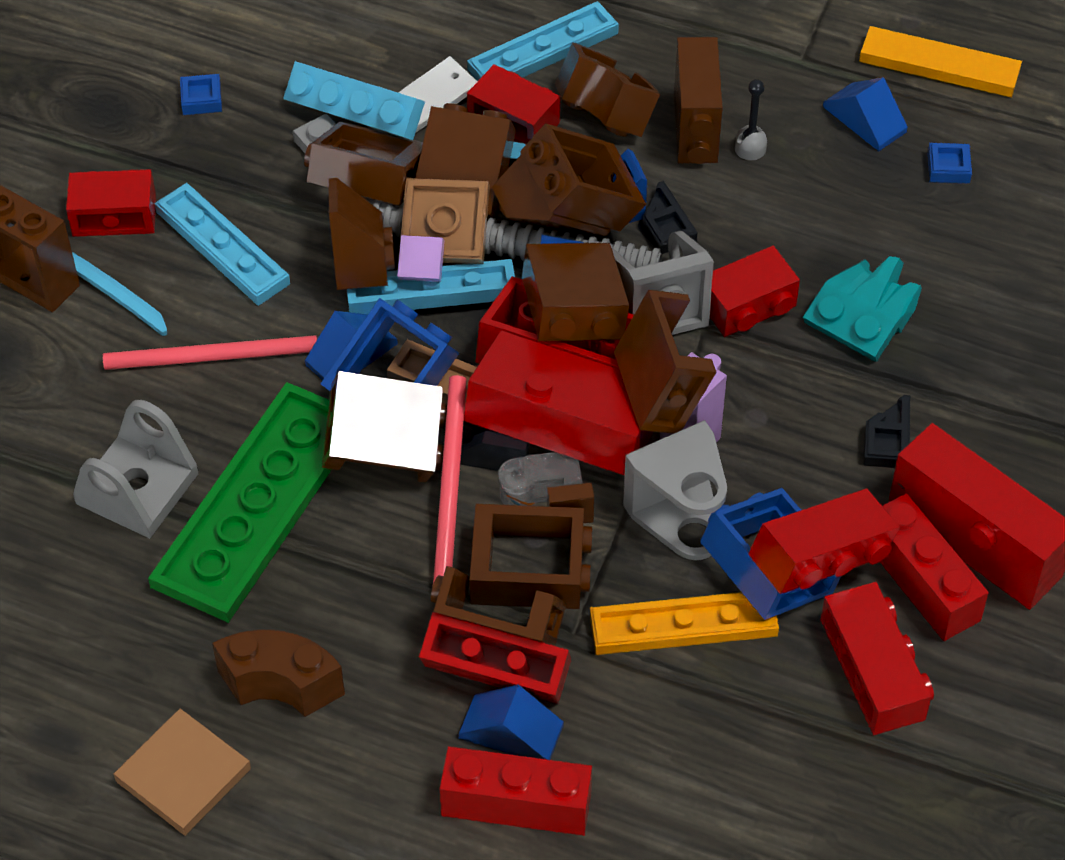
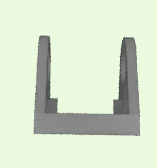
M677 231L670 234L668 239L670 260L638 268L633 267L612 248L629 303L628 313L635 314L648 289L688 294L690 302L674 328L672 335L709 326L714 261L708 252L686 233ZM679 245L682 249L683 257H680Z
M134 400L126 409L118 437L102 458H89L80 468L73 493L75 503L150 539L197 477V464L169 416L160 408L147 401ZM139 412L153 418L163 431L148 425L141 418ZM135 478H143L148 481L144 487L133 490L129 483L130 480Z
M704 420L626 455L623 506L636 523L679 556L689 560H703L711 557V554L704 546L699 548L686 546L678 537V531L686 524L700 523L707 527L709 516L724 504L727 496V483L715 436ZM710 481L714 483L717 489L715 497L713 496Z

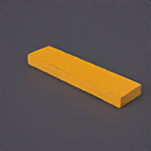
M873 26L869 27L859 60L862 63L1007 97L1013 96L1022 64L1020 60Z
M742 592L590 607V622L595 655L778 637L779 633L777 615L764 620Z

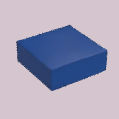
M219 74L180 77L183 115L222 112Z
M929 143L928 166L930 182L970 183L972 177L970 144Z

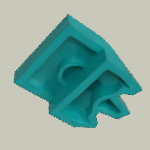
M889 256L873 273L870 271V263L865 259L828 279L804 314L803 320L807 325L877 362L896 331L901 333L914 313L922 286L912 282L905 285L897 284L904 264L898 257Z

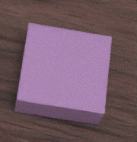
M401 235L397 277L400 280L441 282L444 239L440 237Z

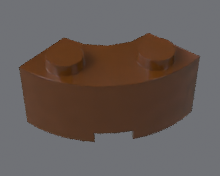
M572 42L555 83L562 101L574 109L589 111L602 121L607 130L616 135L626 137L630 133L642 137L660 96L659 92L638 73H634L633 77L630 78L615 69L616 60Z
M252 630L232 634L212 643L218 672L240 705L258 699L279 700L292 705L306 717L345 695L342 666L327 650L305 637L278 630Z

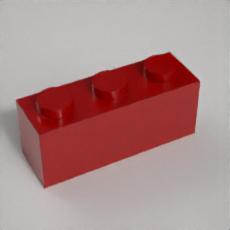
M866 488L763 523L748 555L777 591L782 594L796 588L807 589L817 581L833 575L836 577L843 576L853 568L866 563L872 565L879 563L890 553L892 549L891 543L900 526Z
M906 493L883 505L882 507L900 528L891 543L892 549L890 553L880 563L940 638L946 641L981 622L989 592L910 496Z
M877 582L825 596L821 615L822 625L873 736L925 721L930 701L934 698L933 687L926 673L920 674L914 661L915 651L911 639L907 634L902 635L897 626V614L890 597L883 596Z
M432 612L419 655L425 667L499 688L520 685L533 697L559 704L571 663V656L567 649Z
M448 746L440 785L441 816L585 836L592 791V765Z

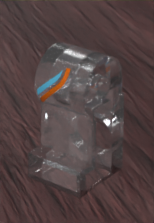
M557 452L510 459L502 464L498 473L499 493L504 505L532 506L535 503L547 502V487L583 484L579 460Z

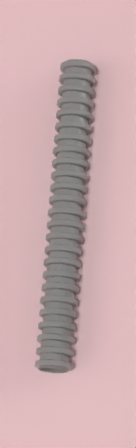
M363 197L382 212L383 226L392 227V233H395L397 238H401L404 202L401 205H395ZM489 218L487 221L484 254H490L491 251H494L498 257H502L505 253L508 254L509 259H515L516 256H520L521 261H524L526 244H540L542 235L582 241L584 243H610V241L604 238L602 242H599L595 236H591L588 240L584 238L583 234H577L576 237H572L571 232L568 231L561 235L557 229H553L550 233L547 232L546 227L534 230V226L529 224L526 228H523L519 222H515L512 226L509 225L508 220H502L501 223H497L496 218ZM622 241L610 244L611 248L617 251L635 268L662 261L660 248L648 251L647 246L644 245L637 249L633 243H629L627 247L622 246Z

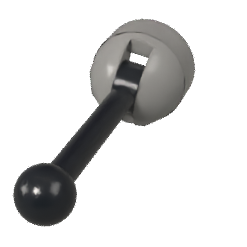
M759 79L752 80L748 86L749 92L752 94L749 125L741 128L735 137V152L745 160L760 159L765 155L767 148L766 134L757 126L759 98L765 89L764 83Z

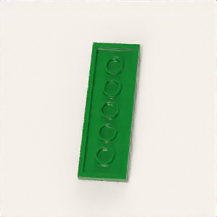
M285 383L148 577L150 588L227 623L230 622L332 470L322 468L329 399L291 383Z

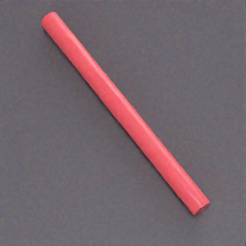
M317 336L103 353L104 370L302 354L311 351L317 341Z
M459 375L449 377L433 584L438 575L444 576L446 566L453 568L467 382L465 377Z

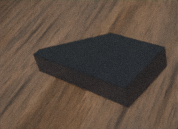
M664 181L658 182L654 197L642 217V227L655 248H660V253L665 254L669 252L668 239L671 233L683 231L697 242L698 232Z
M911 395L901 396L891 408L883 413H877L866 421L864 466L896 467L898 454L910 444Z
M486 430L474 435L471 442L462 445L460 464L526 476L529 466V443L498 432Z

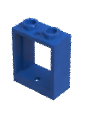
M379 298L320 384L330 391L331 383L338 371L359 374L394 322L436 350L414 383L437 386L459 355V352L448 345L452 337L433 323H430L427 329H424L414 322L419 314L397 299L394 305L391 306Z
M783 488L765 494H754L748 500L731 506L722 505L709 516L707 528L700 541L764 620L833 594L841 576L836 577L833 575L817 581L807 589L796 588L780 594L748 555L751 547L742 537L759 531L765 522L801 511Z

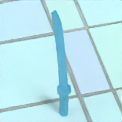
M72 252L78 276L114 299L160 335H167V327L159 311L118 281Z

